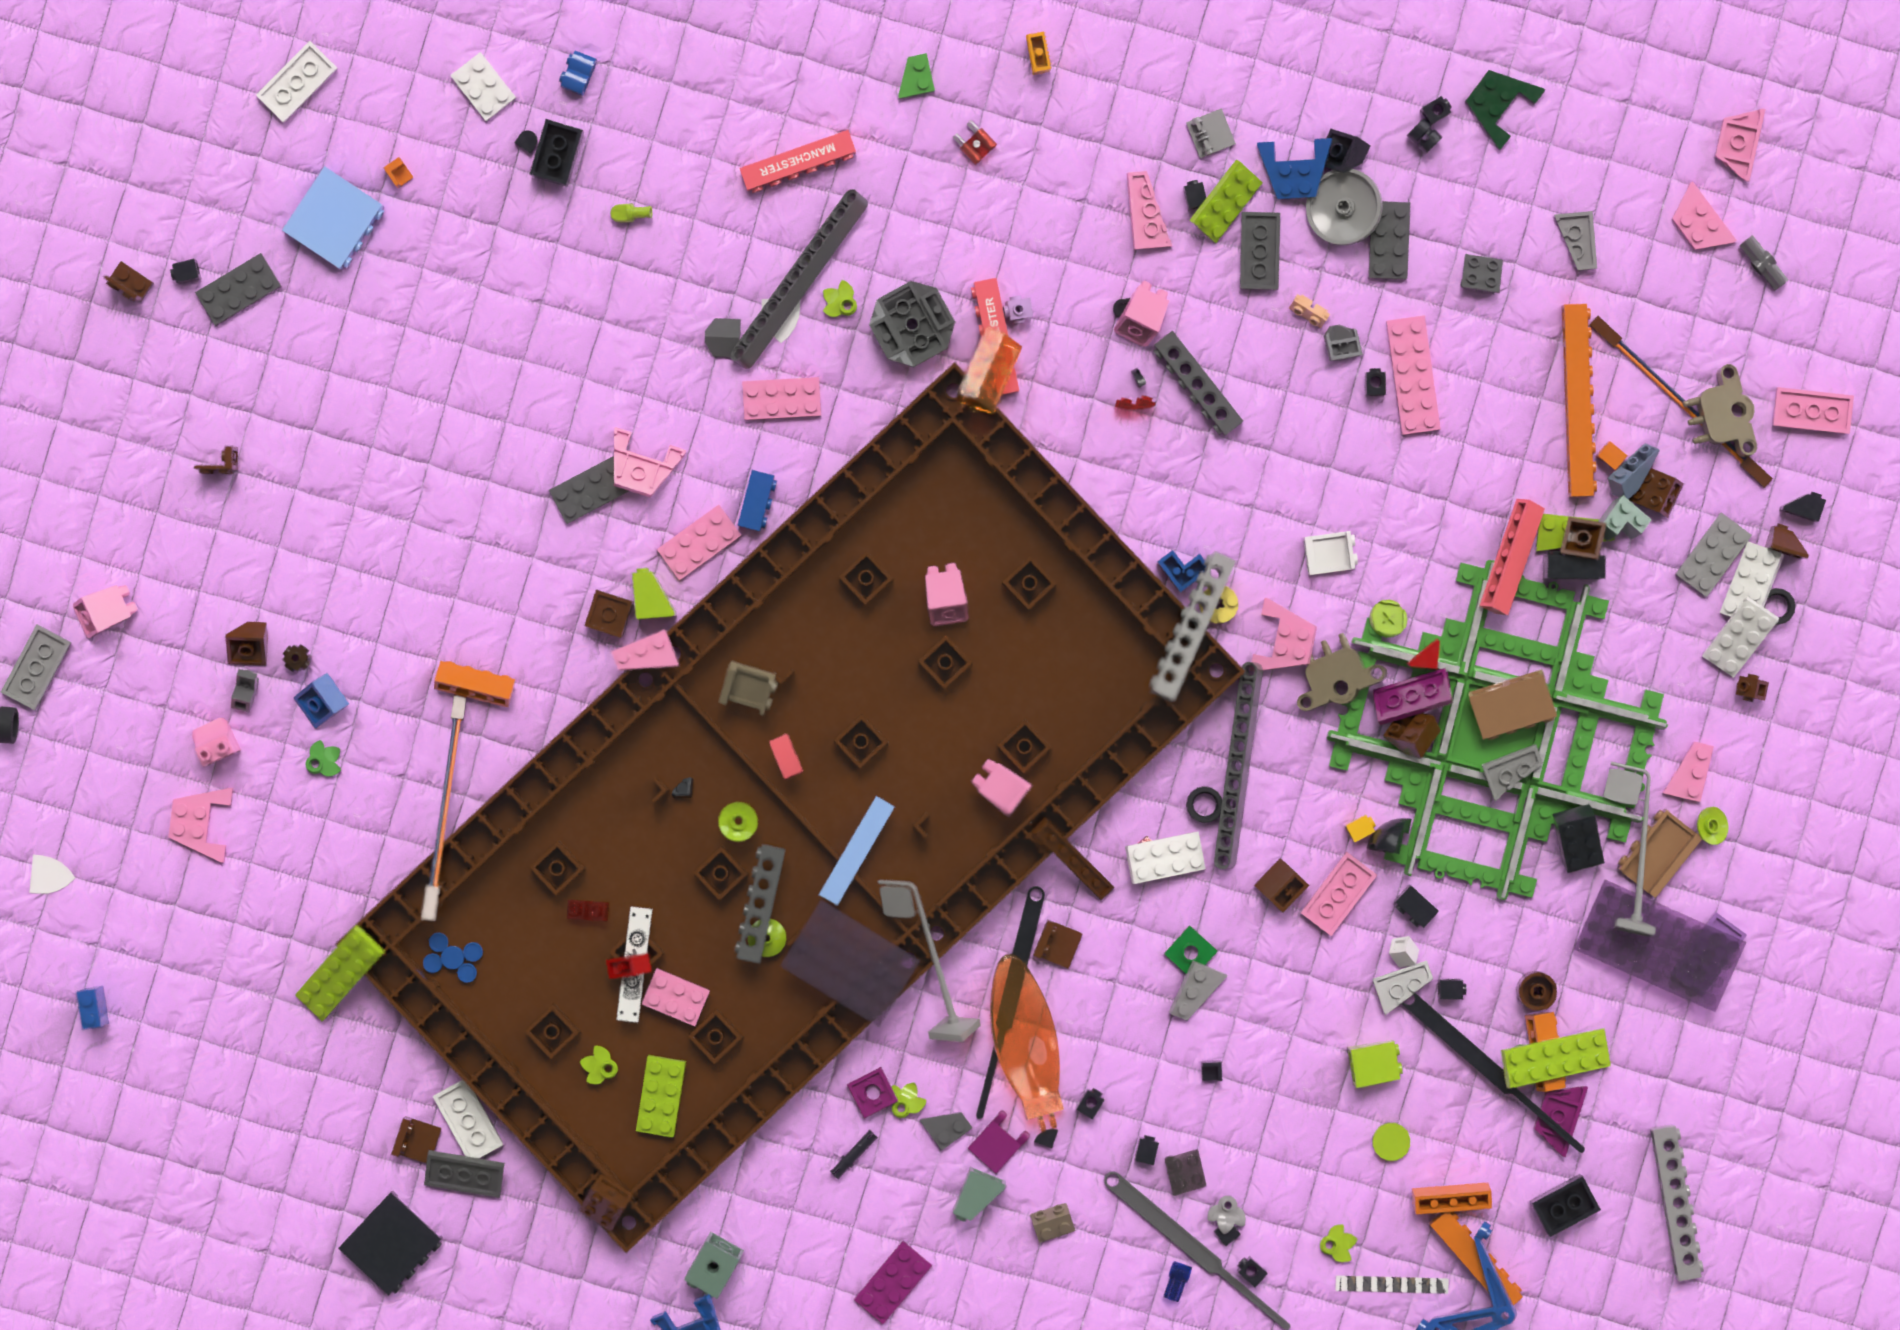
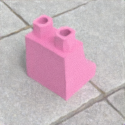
M1143 281L1133 292L1114 327L1116 334L1143 347L1148 346L1159 333L1169 300H1167L1168 292L1158 289L1155 294L1150 291L1152 285L1146 281Z
M955 563L947 564L945 566L946 572L942 573L938 572V567L936 566L928 567L926 575L930 623L933 626L960 623L969 619L960 570L957 569Z
M115 585L83 596L73 603V609L87 638H91L128 619L138 610L134 602L125 604L123 600L124 597L130 595L126 585L119 587Z
M218 718L194 729L192 732L195 751L203 767L241 751L228 721L224 718Z
M987 760L982 768L990 773L988 778L985 780L977 774L971 782L979 789L978 791L1009 816L1031 784L1001 764Z

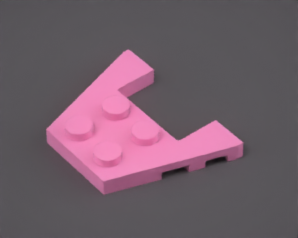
M615 427L614 486L651 498L683 459L686 450L670 445L664 462L626 450L632 432Z
M1264 598L1261 615L1280 618L1272 658L1253 654L1252 662L1259 663L1263 670L1310 664L1317 626L1275 603L1273 600ZM1251 666L1250 671L1255 672V668Z
M234 788L173 799L168 837L224 863L227 845L207 843L211 803L232 805Z

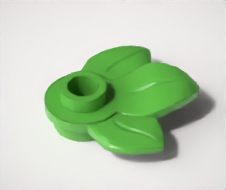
M321 740L315 742L310 748V757L306 760L307 770L310 773H321L325 776L338 774L341 768L335 762L339 758L340 748L334 746L325 748ZM315 760L319 762L317 768L312 766V762Z

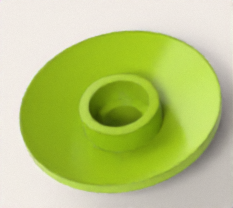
M742 802L729 804L722 810L719 817V826L722 833L734 841H742L751 837L758 824L757 815L753 808ZM736 818L742 819L741 825L735 823Z
M1707 807L1699 814L1697 829L1702 840L1710 845H1717L1725 840L1728 834V820L1721 809Z
M773 919L769 921L766 935H769L771 939L764 943L763 957H771L778 954L786 943V932L783 926ZM758 920V921L755 922L752 926H753V927H758V926H760L761 921ZM750 935L748 936L749 946H754L757 942L756 938Z

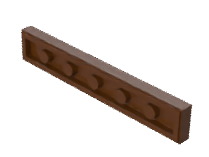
M1046 818L1032 830L1100 900L1115 888Z

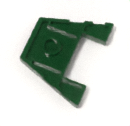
M1488 70L1465 102L1477 120L1480 121L1486 133L1496 144L1495 146L1501 150L1511 135L1496 125L1498 119L1518 93L1535 104L1545 89Z

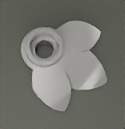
M1223 1196L1218 1204L1212 1206L1208 1211V1221H1217L1218 1228L1223 1234L1228 1233L1234 1224L1238 1226L1245 1225V1213L1241 1208L1237 1207V1202L1232 1196ZM1226 1202L1231 1203V1207L1229 1209H1226L1224 1207V1204Z

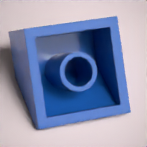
M328 673L311 682L293 697L315 729L349 705L345 696Z

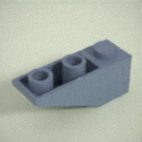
M1644 443L1607 478L1612 495L1616 497L1624 495L1629 499L1641 487L1660 450Z

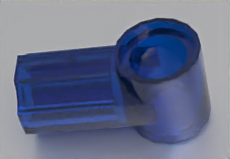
M1173 1261L1163 1297L1179 1302L1184 1285L1189 1280L1192 1270L1191 1266Z

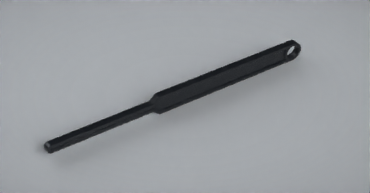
M1039 886L1031 887L1027 893L995 1019L998 1031L976 1113L978 1119L984 1116L1004 1033L1011 1028L1045 897L1044 890ZM1033 889L1041 890L1042 898L1039 901L1031 899L1030 892Z
M1415 993L1413 994L1415 1000L1412 1004L1402 1003L1403 1006L1504 1094H1513L1578 1152L1583 1153L1585 1151L1583 1145L1518 1090L1517 1087L1507 1088L1504 1070Z

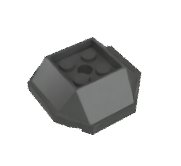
M909 281L876 300L869 326L887 359L915 367L948 349L955 320L936 287ZM908 320H916L918 322L917 328L909 329L907 327Z

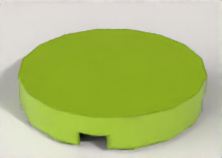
M1393 600L1378 602L1371 609L1369 615L1370 625L1373 630L1386 638L1401 634L1406 628L1408 621L1406 611L1400 607L1398 602Z
M1387 1122L1380 1125L1373 1134L1372 1145L1374 1151L1381 1158L1387 1161H1396L1408 1153L1411 1138L1408 1131L1402 1125L1395 1122Z

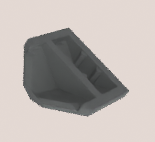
M715 318L705 330V344L713 357H731L733 348L740 340L741 319Z
M1342 325L1329 326L1324 335L1329 361H1340L1363 355L1356 329Z

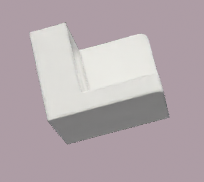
M1410 936L1393 938L1389 955L1398 967L1416 965L1419 949Z

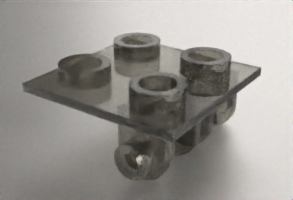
M1198 1149L1175 1156H1166L1164 1162L1166 1163L1173 1196L1207 1186Z

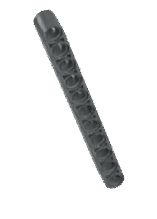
M850 189L843 195L733 348L731 359L744 369H749L755 364L867 208V199L856 190Z
M1257 662L1244 663L1242 668L1246 672L1239 678L1214 856L1215 866L1219 869H1231L1237 861L1263 668ZM1251 666L1255 668V672L1252 676L1249 674V668ZM1248 685H1251L1252 687L1251 694H1247L1246 688ZM1245 704H1248L1250 708L1247 714L1243 709ZM1243 723L1247 726V730L1244 733L1241 730ZM1240 742L1244 744V750L1242 752L1238 749V745ZM1237 761H1240L1242 765L1239 771L1236 769ZM1235 780L1239 783V787L1236 790L1233 787ZM1232 799L1236 801L1234 809L1230 805ZM1229 818H1232L1234 822L1231 828L1228 826ZM1227 837H1229L1231 840V844L1229 847L1225 844V839ZM1224 856L1228 858L1226 866L1222 862Z

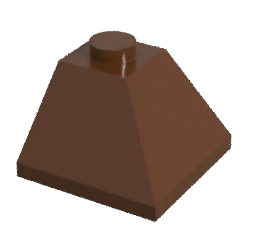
M1568 517L1560 553L1599 560L1607 523Z
M1777 523V526H1771L1765 548L1798 559H1808L1809 554L1794 532L1788 530V526Z
M246 622L225 635L228 664L267 665V622Z

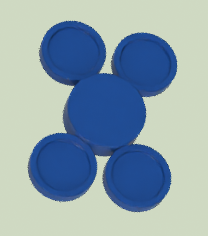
M434 933L429 939V946L433 951L443 952L441 957L435 953L428 954L423 960L425 970L435 973L442 968V965L449 969L458 968L457 974L461 981H473L477 976L476 967L470 963H463L465 958L471 962L478 961L483 955L481 945L471 942L464 947V950L457 946L447 947L449 943L447 936L443 933Z

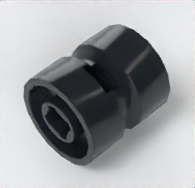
M1425 118L1406 135L1413 143H1418V148L1424 154L1443 138L1436 130H1431V124ZM1425 134L1429 137L1427 141L1422 138Z

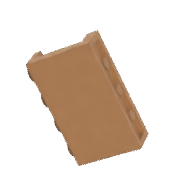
M1543 669L1469 692V699L1483 739L1488 738V740L1499 737L1500 734H1512L1519 728H1531L1538 722L1543 721L1547 723L1554 720V717H1557Z
M1667 809L1659 810L1653 817L1655 821L1652 825H1647L1643 890L1654 898L1658 896L1702 840L1698 833H1695ZM1641 839L1639 841L1635 840L1629 848L1631 850L1627 856L1623 855L1617 863L1619 864L1617 869L1636 884Z

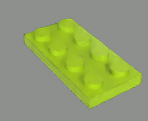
M1236 159L1189 221L1209 239L1217 243L1263 182Z
M648 1055L636 1131L674 1138L686 1061Z

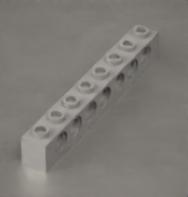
M1216 551L1211 555L1208 554L1204 562L1206 568L1204 572L1199 573L1196 580L1198 583L1196 590L1192 589L1188 598L1191 600L1189 606L1184 607L1180 616L1183 619L1180 624L1177 623L1173 631L1175 637L1166 646L1165 651L1167 655L1158 664L1157 669H1159V673L1157 676L1154 675L1149 686L1152 687L1150 693L1169 702L1175 699L1236 563L1235 560ZM1212 569L1218 572L1219 576L1217 579L1211 576L1210 571ZM1203 587H1208L1211 590L1210 596L1203 593ZM1196 604H1200L1203 607L1202 613H1198L1195 610ZM1188 621H1192L1195 624V630H1190L1187 627ZM1181 638L1187 641V648H1183L1180 645L1179 640ZM1172 656H1177L1180 659L1179 665L1173 664ZM1165 673H1169L1172 676V682L1165 681Z
M1673 1124L1650 1128L1675 1276L1678 1281L1701 1278V1272H1704L1702 1261L1698 1259L1700 1245L1698 1241H1695L1694 1234H1697L1696 1224L1692 1223L1691 1215H1694L1692 1204H1689L1688 1201L1691 1193L1689 1185L1685 1183L1687 1170L1685 1166H1682L1681 1159L1684 1158V1152L1678 1143V1140H1681L1680 1130ZM1671 1141L1672 1148L1667 1151L1664 1150V1143ZM1669 1160H1675L1676 1162L1673 1169L1667 1168ZM1678 1179L1679 1185L1676 1188H1671V1180ZM1680 1197L1682 1204L1679 1207H1674V1199ZM1684 1216V1225L1678 1226L1676 1223L1677 1219ZM1687 1235L1689 1237L1688 1243L1681 1245L1680 1238ZM1687 1254H1691V1262L1685 1264L1683 1262V1257Z

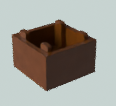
M596 590L584 626L622 638L634 601Z

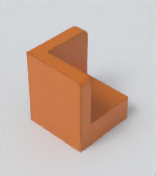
M400 157L383 167L397 188L413 179V175Z
M1608 441L1595 457L1616 470L1628 455L1611 441Z

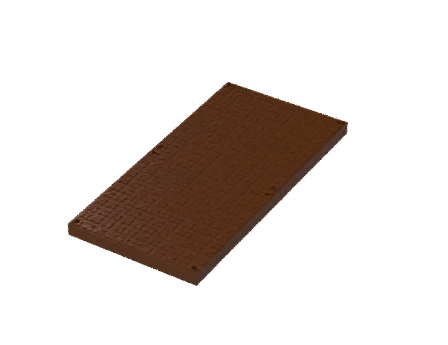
M954 362L667 631L672 647L679 648L681 652L679 659H677L679 667L670 666L626 670L443 842L437 884L440 889L435 921L422 920L426 887L429 886L431 878L433 851L353 926H359L384 951L365 973V976L581 1206L601 1174L633 1194L632 1199L623 1210L613 1230L609 1231L602 1227L621 1249L627 1253L934 965L920 913L914 912L915 915L913 917L907 918L885 915L880 888L886 885L878 884L879 880L909 882L916 887L929 930L938 926L944 931V935L940 940H933L938 959H940L1053 853L1032 832L1038 824L1046 818L1068 839L1246 671L1205 630L1175 699L1169 702L1150 693L1152 688L1149 686L1153 676H1157L1159 673V669H1157L1158 664L1167 655L1165 651L1166 646L1175 637L1173 631L1177 623L1180 624L1183 619L1180 616L1185 606ZM952 383L959 385L961 389L959 396L954 398L950 397L946 391L947 387ZM955 563L957 569L960 570L969 619L960 623L933 626L930 623L926 575L928 567L936 566L938 567V572L942 573L946 572L945 566L947 564ZM1188 621L1187 627L1190 630H1195V624L1192 621ZM1183 638L1179 640L1180 645L1183 648H1187V641ZM1172 656L1173 664H1180V659L1177 656ZM731 661L776 675L774 682H777L774 694L770 693L769 696L772 699L770 709L765 710L764 715H760V709L728 700L726 705L719 703ZM1215 663L1222 665L1224 669L1223 674L1217 678L1211 676L1209 671L1211 665ZM642 673H649L652 676L653 682L650 686L643 687L639 683V676ZM1165 673V681L1172 682V676L1169 673ZM785 734L789 735L803 770L802 773L789 779L784 778L769 742ZM987 760L1001 764L1031 784L1009 816L978 791L979 789L971 782L977 774L985 780L988 778L990 773L982 768ZM690 777L694 779L692 798L672 797L673 789L683 779ZM877 796L894 806V809L840 902L836 905L819 894ZM735 802H742L752 807L758 819L754 834L742 841H734L727 838L719 826V817L722 810ZM736 818L735 823L741 825L742 819ZM766 844L786 849L770 919L776 920L783 926L786 932V943L778 954L771 957L762 956L760 963L739 959L737 958L738 954L734 952L736 943L741 942L742 938L739 930L741 923H745L746 920L743 912L745 904L749 905L751 898L747 896L749 886L754 885L755 878H752L754 866L758 867L759 859H756L758 847L762 848V845ZM765 860L762 864L763 868L767 871L772 870L774 866L770 860ZM761 879L758 882V886L765 890L769 887V882L766 879ZM903 886L911 890L914 910L919 911L912 888ZM756 898L754 905L757 908H763L765 901L762 898ZM631 907L652 909L647 945L651 972L644 973L638 1022L617 1020L622 977L609 979L606 964L608 959L625 957ZM752 917L750 919L751 926L760 919ZM352 928L335 943L336 946L339 945ZM434 933H443L447 936L449 942L447 947L457 946L464 950V947L471 942L481 945L483 949L482 957L474 962L468 961L465 958L463 963H470L476 967L477 976L473 981H461L457 974L458 968L449 969L442 965V968L435 973L425 970L423 966L424 958L432 953L438 954L441 957L443 952L433 951L429 946V939ZM766 935L765 942L770 941L769 935ZM748 936L746 937V943H747V945H749V943H748ZM905 953L914 954L916 957L915 964L905 966L902 963V956ZM656 968L710 990L695 1026L642 1005ZM594 1046H601L607 1049L611 1060L615 1061L618 1066L617 1074L613 1078H605L600 1084L588 1083L587 1077L589 1072L580 1064L581 1059L591 1055L594 1056ZM648 1055L686 1061L674 1138L636 1131ZM607 1065L604 1069L606 1072H610L612 1067ZM625 1216L634 1217L636 1220L635 1227L629 1230L626 1229L622 1224V1219Z

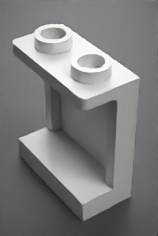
M1350 531L1303 537L1308 575L1355 569V565H1358L1357 553L1353 554L1352 547L1355 546L1354 534L1351 535Z

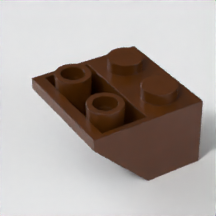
M1420 713L1393 721L1383 737L1404 754L1421 759L1441 729L1434 715Z
M1279 858L1254 886L1283 913L1307 889L1309 884L1286 862Z

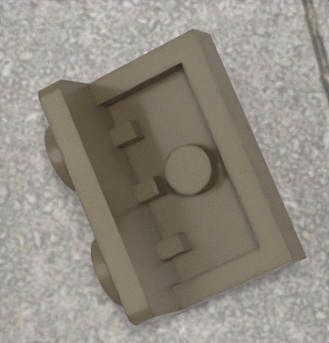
M1067 1203L1058 1204L1030 1215L1039 1243L1076 1231Z

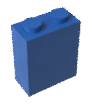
M103 986L76 991L82 1030L109 1024Z

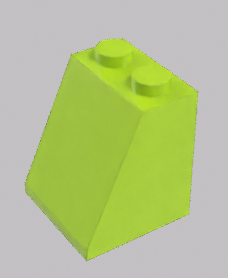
M649 568L636 569L637 573H632L636 619L677 616L676 610L655 573L649 571Z
M1394 1040L1347 1047L1353 1085L1356 1088L1399 1080L1400 1074H1403L1402 1064L1397 1061V1055H1400L1399 1045L1395 1044Z

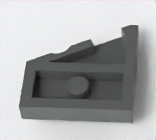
M962 1112L922 1118L920 1120L941 1150L973 1128Z

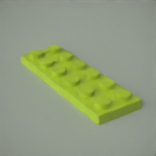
M356 925L295 996L321 1021H324L384 951Z
M1605 1028L1500 1050L1507 1088L1519 1087L1611 1066Z

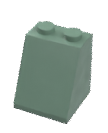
M970 1167L953 1207L955 1218L964 1222L967 1219L971 1221L1005 1189L1006 1181Z

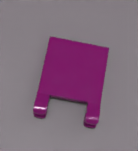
M1001 1110L968 1147L974 1155L995 1173L1005 1165L1030 1137V1134L1025 1130L1017 1139H1014L999 1125L1007 1116L1004 1110Z

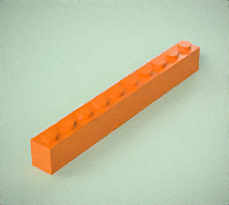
M1587 304L1562 305L1568 497L1594 496V492H1597V481L1593 480V473H1596V461H1593L1596 445L1595 442H1592V435L1595 434V424L1591 423V415H1594V404H1591L1594 388L1593 385H1590V377H1593L1592 365L1589 366V358H1592V346H1589L1588 340L1592 336L1591 327H1588V319H1591V309L1587 308Z

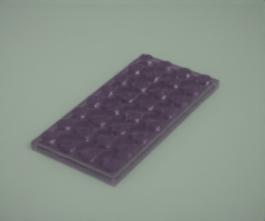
M1604 879L1573 949L1716 1012L1746 942L1644 896L1642 897V921L1656 927L1655 934L1650 938L1613 929L1614 922L1618 918L1631 919V915L1634 914L1636 893Z

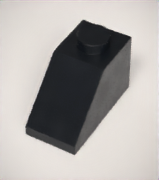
M1811 492V494H1804L1780 506L1779 510L1813 522H1819L1826 500L1822 499L1821 494Z

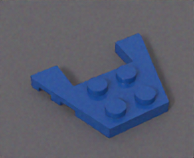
M1332 138L1314 139L1315 159L1276 161L1274 141L1257 142V147L1277 199L1317 197Z
M710 1294L697 1298L693 1302L702 1318L679 1327L674 1325L666 1311L650 1319L653 1325L657 1324L663 1330H721Z

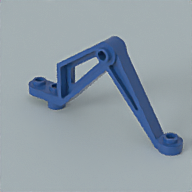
M1486 1221L1479 1228L1474 1240L1493 1306L1436 1316L1430 1322L1422 1319L1416 1330H1437L1436 1327L1440 1330H1459L1453 1326V1323L1485 1317H1492L1493 1321L1472 1330H1496L1511 1324L1516 1319L1517 1311L1482 1242L1483 1238L1487 1240L1492 1233L1491 1225Z

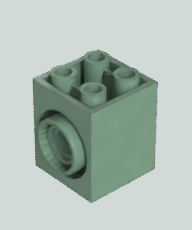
M710 1231L684 1280L687 1281L690 1287L699 1288L704 1291L705 1295L710 1294L711 1298L715 1297L718 1299L744 1250Z

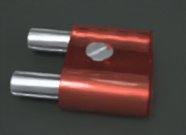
M970 120L967 126L975 134L967 142L958 133L955 134L957 138L953 136V139L961 146L960 150L977 165L998 144L983 128L979 129Z

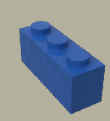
M755 470L751 471L737 526L761 531V528L765 529L768 519L764 517L766 509L770 510L772 499L769 498L771 491L775 492L777 485L774 475Z

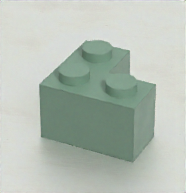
M1622 495L1612 501L1599 522L1607 523L1604 539L1607 541L1617 536L1620 531L1632 540L1643 533L1651 519Z

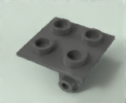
M1465 254L1460 287L1465 290L1467 288L1475 289V291L1481 290V292H1492V294L1500 293L1503 260Z

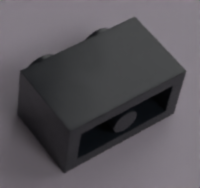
M1410 884L1394 900L1397 904L1395 908L1402 914L1406 912L1411 917L1409 921L1417 928L1419 925L1424 928L1439 912Z

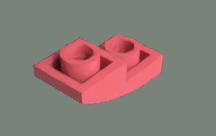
M785 734L769 741L785 779L803 772L789 735Z

